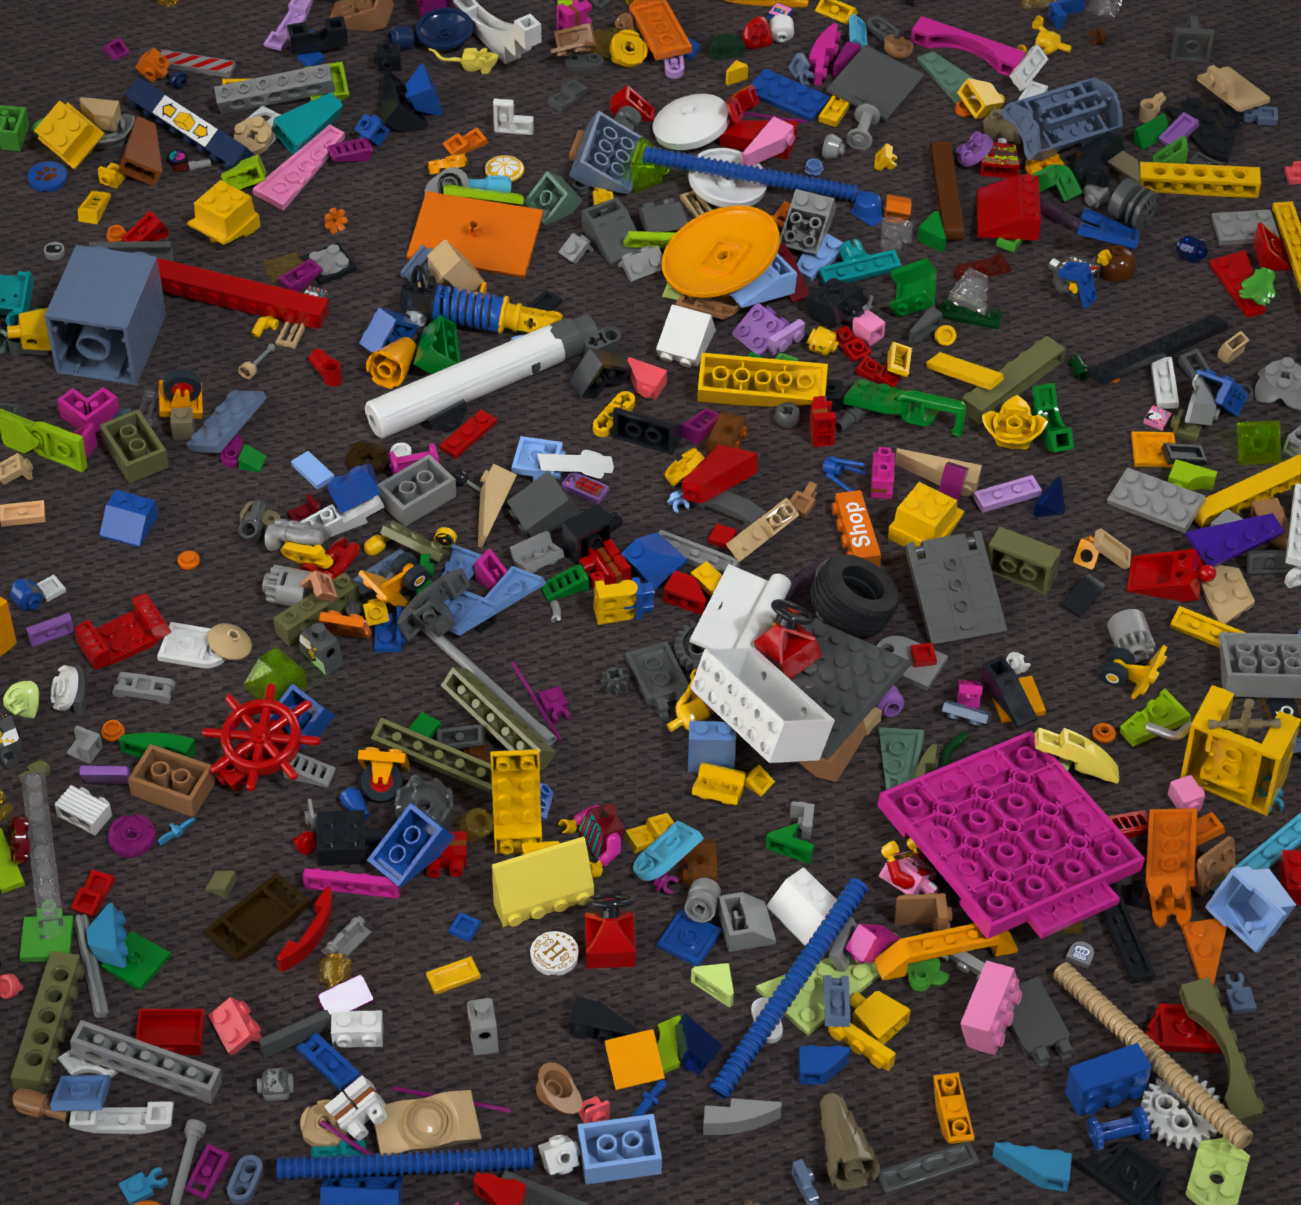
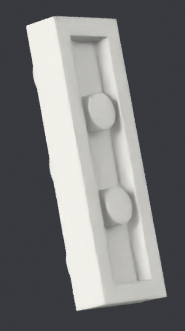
M1038 44L1031 47L1009 75L1020 91L1026 89L1048 60Z
M1164 357L1150 364L1156 405L1161 409L1178 408L1179 399L1172 357Z

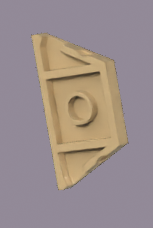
M1219 565L1215 567V579L1211 582L1201 581L1200 589L1215 620L1227 624L1232 619L1238 618L1243 611L1253 607L1255 600L1239 568Z

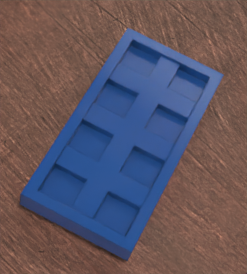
M764 69L751 83L754 84L760 101L809 122H812L819 115L831 98L827 94L768 69Z

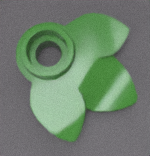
M938 958L909 963L906 971L910 987L919 992L928 990L931 985L945 984L950 975L939 970L940 960Z

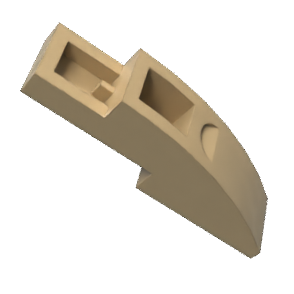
M785 498L741 531L726 545L738 562H740L798 517L799 513L790 501Z

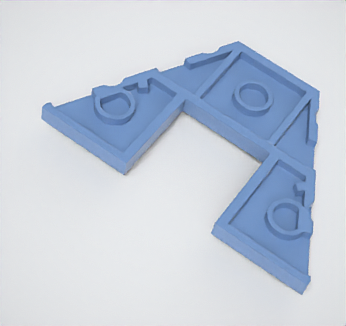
M453 544L451 546L453 550L449 562H446V569L441 577L455 569L462 568L469 581L475 574L474 563L482 555ZM512 566L485 598L468 591H464L456 599L449 597L444 603L449 606L457 625L448 631L457 635L464 634L546 584L544 578Z

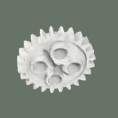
M1156 1078L1154 1085L1149 1084L1148 1090L1144 1092L1141 1107L1144 1109L1151 1126L1150 1134L1158 1133L1157 1141L1165 1138L1167 1139L1166 1146L1175 1142L1177 1149L1180 1148L1181 1144H1185L1187 1150H1190L1191 1143H1194L1198 1148L1200 1141L1216 1137L1217 1129L1208 1123L1205 1118L1197 1114L1195 1108H1192L1190 1103H1187L1184 1098L1179 1096V1093H1176L1173 1088L1169 1087L1168 1083ZM1203 1081L1201 1083L1203 1089H1206L1209 1094L1213 1095L1215 1088L1207 1089V1081ZM1215 1095L1214 1099L1220 1101V1095ZM1177 1124L1183 1125L1184 1128L1177 1126Z

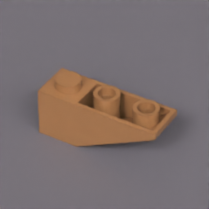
M1278 498L1253 501L1249 514L1250 517L1273 513L1284 529V533L1270 542L1280 550L1287 549L1290 522L1286 518L1284 506L1280 505Z

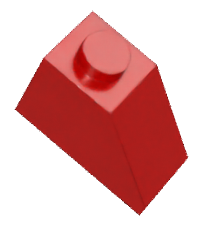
M627 85L611 96L610 110L614 115H616L621 107L631 106L640 113L642 121H653L655 108L630 86Z
M674 570L664 587L663 602L702 615L706 609V598L697 580L693 576Z

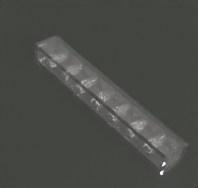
M45 772L21 775L25 816L29 819L27 833L28 838H30V858L40 939L64 936Z

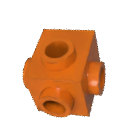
M153 47L141 56L135 67L147 79L154 82L158 78L161 80L167 75V68L170 62Z

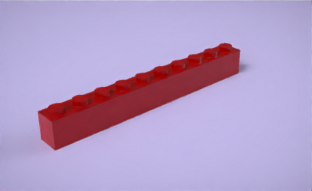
M157 258L162 292L250 314L264 317L272 316L274 319L301 325L303 322L308 328L321 329L329 313L328 299Z

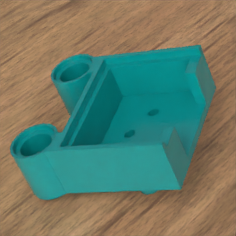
M18 271V276L0 274V315H7L6 323L8 326H13L19 320L20 313L29 312L35 280L30 271Z

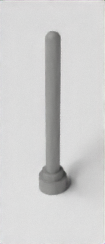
M191 1119L186 1122L184 1133L186 1134L185 1138L187 1141L169 1205H180L196 1144L200 1141V1138L204 1137L206 1124L202 1121Z

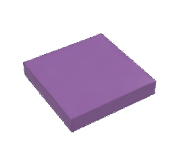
M127 766L80 767V776L87 784H129L128 778L131 775V771Z

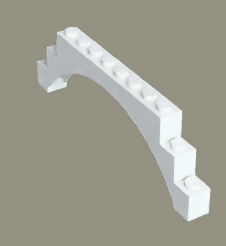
M446 0L447 7L462 10L470 16L473 22V33L494 54L499 55V59L504 64L520 58L521 54L531 50L532 46L541 43V23L531 14L515 20L514 24L497 19L475 0Z

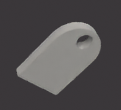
M889 636L882 639L877 644V647L882 649L890 648L893 650L892 653L909 660L910 667L899 679L926 691L948 660L947 655L935 650L937 665L914 668L910 645L920 643L903 636Z

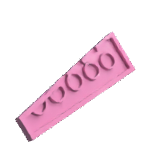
M328 125L268 175L265 181L256 185L253 188V195L284 211L331 156L327 149L328 145L342 143L345 139V132Z

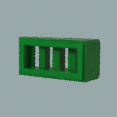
M579 564L546 580V584L540 587L547 602L589 589V579L582 565ZM551 586H552V587L554 588V590H555V592H553V593L551 592V590H550V588H549V587H551Z

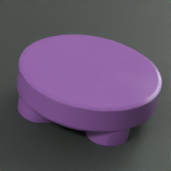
M979 131L973 133L965 145L962 144L956 149L957 160L963 167H969L978 163L990 152L993 140L988 134H981Z

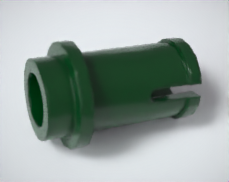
M1073 355L1076 362L1071 356L1069 363L1074 369V376L1079 380L1087 379L1089 377V367L1085 365L1081 355Z

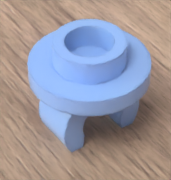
M682 491L672 493L667 500L668 505H673V510L676 514H679L677 507L680 504L685 505L686 509L690 510L688 501L683 499Z

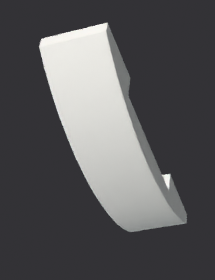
M148 1102L147 1107L71 1111L69 1126L73 1129L92 1133L144 1134L171 1127L174 1102Z

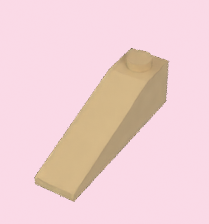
M897 448L895 465L939 486L947 462L969 468L961 495L973 496L974 492L977 491L982 465Z
M495 464L492 465L490 471L485 470L480 480L484 483L480 490L478 547L481 548L516 478V474Z

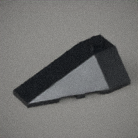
M386 69L383 76L381 101L383 124L389 129L394 128L398 132L426 128L428 123L425 115L420 111L417 113L413 104L408 103L405 93L408 91L402 80Z

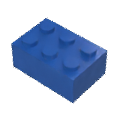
M1135 1043L1071 1066L1065 1094L1078 1116L1083 1114L1090 1116L1097 1113L1100 1108L1106 1106L1110 1108L1116 1107L1122 1100L1128 1098L1138 1099L1143 1096L1147 1088L1152 1066L1139 1044Z

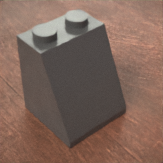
M550 471L507 501L511 507L509 513L515 521L519 520L521 522L518 526L525 536L529 534L533 537L544 531L552 533L563 528V522L580 514V511L565 489Z

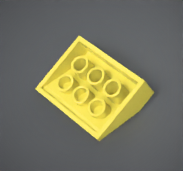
M584 837L492 864L494 906L503 927L509 925L512 927L518 926L525 920L532 918L540 919L545 914L554 911L563 912L573 905H585V899L594 895V884Z

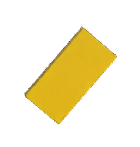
M472 956L426 972V977L435 995L481 978Z

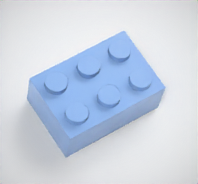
M654 1114L578 1124V1144L585 1185L662 1174V1156Z

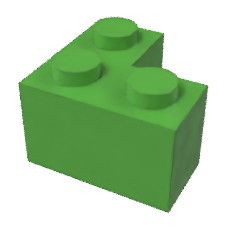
M0 105L1 150L20 151L29 128L26 107Z

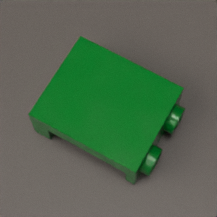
M928 258L891 271V277L896 282L897 288L896 299L890 301L889 306L897 317H903L935 305L937 270Z

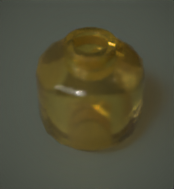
M473 808L460 820V832L467 831V840L481 841L490 834L494 822L488 811L482 808Z
M327 953V957L322 958L320 961V981L328 983V988H332L351 979V959L346 958V954Z

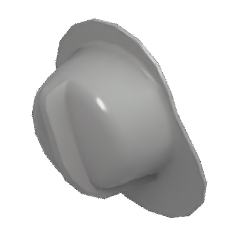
M456 167L445 169L428 182L424 190V196L426 191L443 194V186L445 184L469 187V179L461 169Z

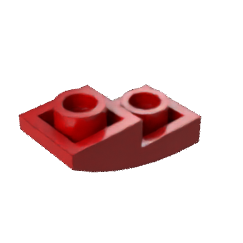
M847 325L834 331L837 335L835 341L839 342L837 347L851 361H858L871 354V350L861 337L856 338Z
M868 355L864 357L854 371L865 379L877 384H888L893 388L902 377V375L888 371L887 362L882 366Z

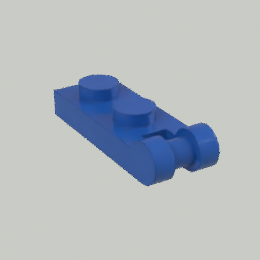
M316 1032L308 1037L309 1040L307 1042L300 1043L295 1047L296 1052L303 1059H306L340 1092H344L348 1086L360 1077V1072Z

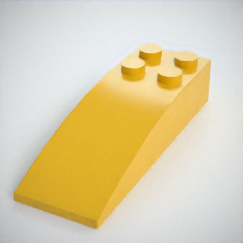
M702 353L697 402L739 406H779L786 402L793 403L796 406L811 405L813 397L825 396L828 364Z

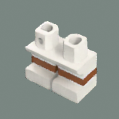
M360 1076L344 1090L346 1094L341 1092L324 1106L339 1123L340 1128L358 1141H361L368 1135L369 1131L364 1126L367 1121L371 1119L374 1124L378 1125L387 1119L384 1110L386 1104L372 1082L364 1076Z

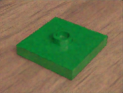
M131 931L127 935V939L124 940L129 952L126 956L127 966L121 968L103 963L101 967L107 973L142 991L170 959L171 953Z

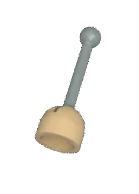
M269 344L267 349L253 363L247 361L239 366V374L249 380L253 378L257 372L256 365L269 352H273L276 349L275 345Z

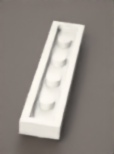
M1296 483L1293 493L1285 563L1301 567V484Z

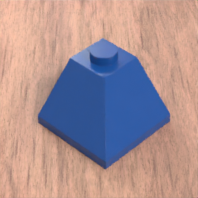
M424 63L420 64L406 83L408 91L405 93L406 99L409 104H413L416 111L436 116L444 115L436 88Z
M658 532L637 538L621 553L638 575L647 583L652 582L655 590L660 588L671 577L674 570L678 571L688 561Z

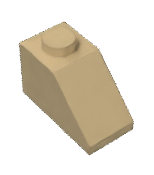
M80 97L82 114L100 130L116 132L121 118L119 101Z

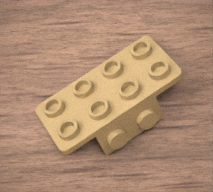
M1212 65L1207 67V73L1197 76V81L1236 111L1244 112L1247 109L1260 107L1270 102L1268 95L1231 67L1219 69Z

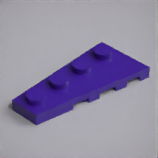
M1271 513L1187 531L1185 537L1192 548L1196 549L1203 564L1212 565L1215 568L1283 535L1284 529L1274 514Z

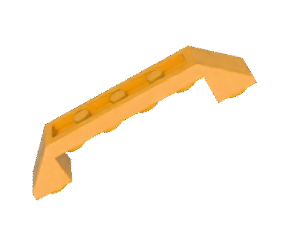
M974 923L902 938L876 957L874 964L882 981L905 976L909 963L990 947L994 956L998 957L1017 953L1018 948L1008 930L987 939Z

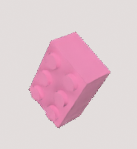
M990 961L985 962L960 1023L967 1047L996 1055L998 1047L1001 1048L1003 1046L1005 1030L1007 1026L1012 1024L1015 1005H1019L1022 999L1019 979L1014 968Z

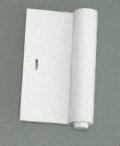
M728 564L689 642L705 649L755 648L753 641L771 628L777 616L771 608V602L776 599L785 600L791 587V581L782 574H773L770 580L767 581Z

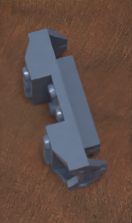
M1095 77L1008 103L1001 110L1004 119L1013 123L1022 137L1024 154L1028 161H1041L1053 157L1062 148L1077 143L1084 146L1107 132L1116 134L1123 127L1122 110L1117 93L1113 91L1110 85ZM1102 111L1105 114L1106 125L1099 115Z

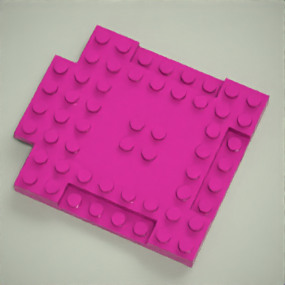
M1032 730L881 792L877 804L904 838L910 836L961 898L959 905L987 939L1025 922H1028L1042 939L1118 905L1120 898L1109 885L1141 871L1145 860L1141 853L1051 753H1044L1035 748V734Z

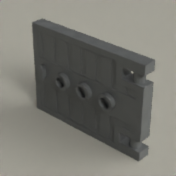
M981 530L974 531L971 535L972 537L966 538L965 533L923 540L920 544L921 546L916 547L914 542L906 543L904 547L928 642L933 643L934 647L1006 634L1007 632ZM974 545L975 550L969 551L968 546ZM923 554L924 559L918 560L917 555Z

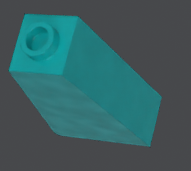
M330 92L275 117L272 126L273 133L287 150L294 155L341 116L343 105Z

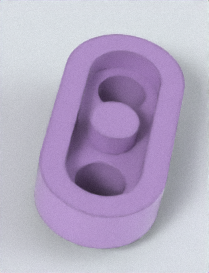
M683 55L664 59L667 77L677 79L684 75Z

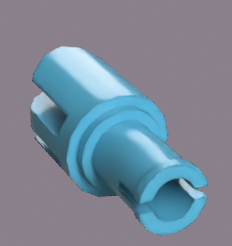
M488 175L486 179L468 178L469 187L511 192L512 182L508 176Z

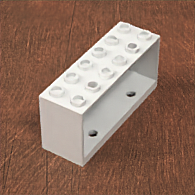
M756 648L704 650L690 688L769 763L820 760L835 721L827 712Z

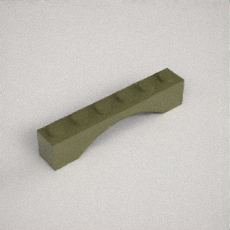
M1210 977L1182 984L1179 996L1187 1017L1199 1023L1210 1033L1224 1055L1228 1069V1089L1223 1103L1225 1109H1228L1231 1114L1235 1115L1236 1120H1240L1242 1125L1260 1122L1262 1113L1265 1111L1261 1097H1257L1255 1094L1253 1076L1247 1074L1245 1069L1247 1065L1244 1053L1238 1051L1236 1046L1238 1040L1234 1029H1230L1227 1023L1229 1021L1227 1010L1225 1007H1221L1219 1003L1220 994L1216 984L1212 985Z

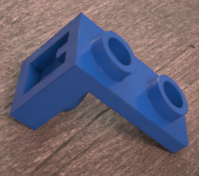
M1086 0L1050 2L1048 16L1056 29L1064 28L1065 21L1067 20L1066 14L1084 11Z
M1068 261L1058 270L1060 279L1077 281L1083 308H1088L1097 300V292L1089 263Z

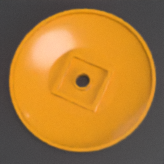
M737 205L708 211L689 221L671 238L662 257L663 274L673 289L687 296L707 298L734 292L753 282L771 265L780 245L778 227L769 214L755 207Z

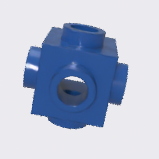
M364 113L354 129L360 134V139L368 138L369 142L371 141L379 147L390 132L382 124V119L374 114L370 117L366 113Z

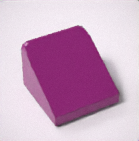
M121 37L105 44L102 49L114 61L131 53Z

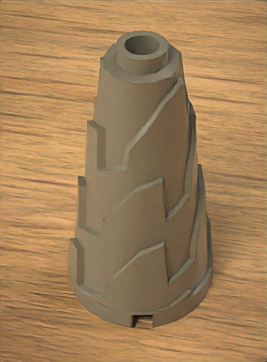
M829 1093L821 1100L820 1109L828 1160L826 1165L830 1181L833 1186L836 1183L837 1189L840 1190L867 1186L866 1179L872 1177L874 1181L879 1175V1161L872 1146H869L862 1129L858 1127L852 1111L848 1110L843 1098L834 1093Z

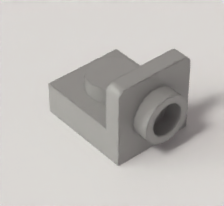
M791 802L790 818L798 819V830H802L801 838L811 840L815 804Z

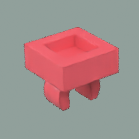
M1294 161L1292 166L1285 167L1284 170L1289 185L1301 184V161Z

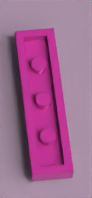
M305 868L303 873L305 889L324 891L326 886H328L332 892L397 899L400 897L401 888L387 876L326 871L319 868Z

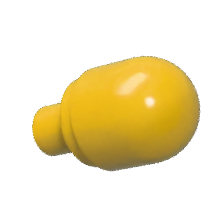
M378 534L372 536L364 543V552L369 556L378 555L387 546L386 542L390 538Z

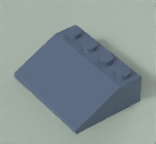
M597 111L586 126L569 176L585 186L629 194L632 190L648 140L602 112Z

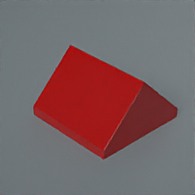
M1259 222L1256 227L1253 245L1260 268L1264 267L1272 271L1292 270L1283 240L1263 223Z

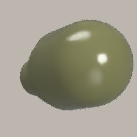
M38 760L29 764L25 772L18 774V778L21 783L32 778V782L39 781L50 774L51 767L48 762Z

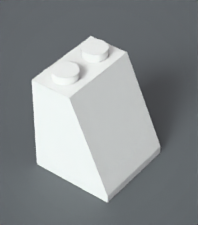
M672 305L656 348L660 359L666 362L678 361L680 365L691 368L692 365L698 367L701 361V354L705 353L716 331L712 316Z

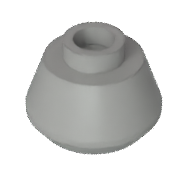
M833 133L827 135L822 149V156L825 160L838 159L840 155L843 156L845 151L843 140Z

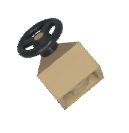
M446 239L427 255L430 276H428L427 271L421 265H416L411 274L412 285L433 289L437 282L442 286H450L452 294L455 287L460 289L459 294H461L462 289L475 291L484 282V279L472 263Z

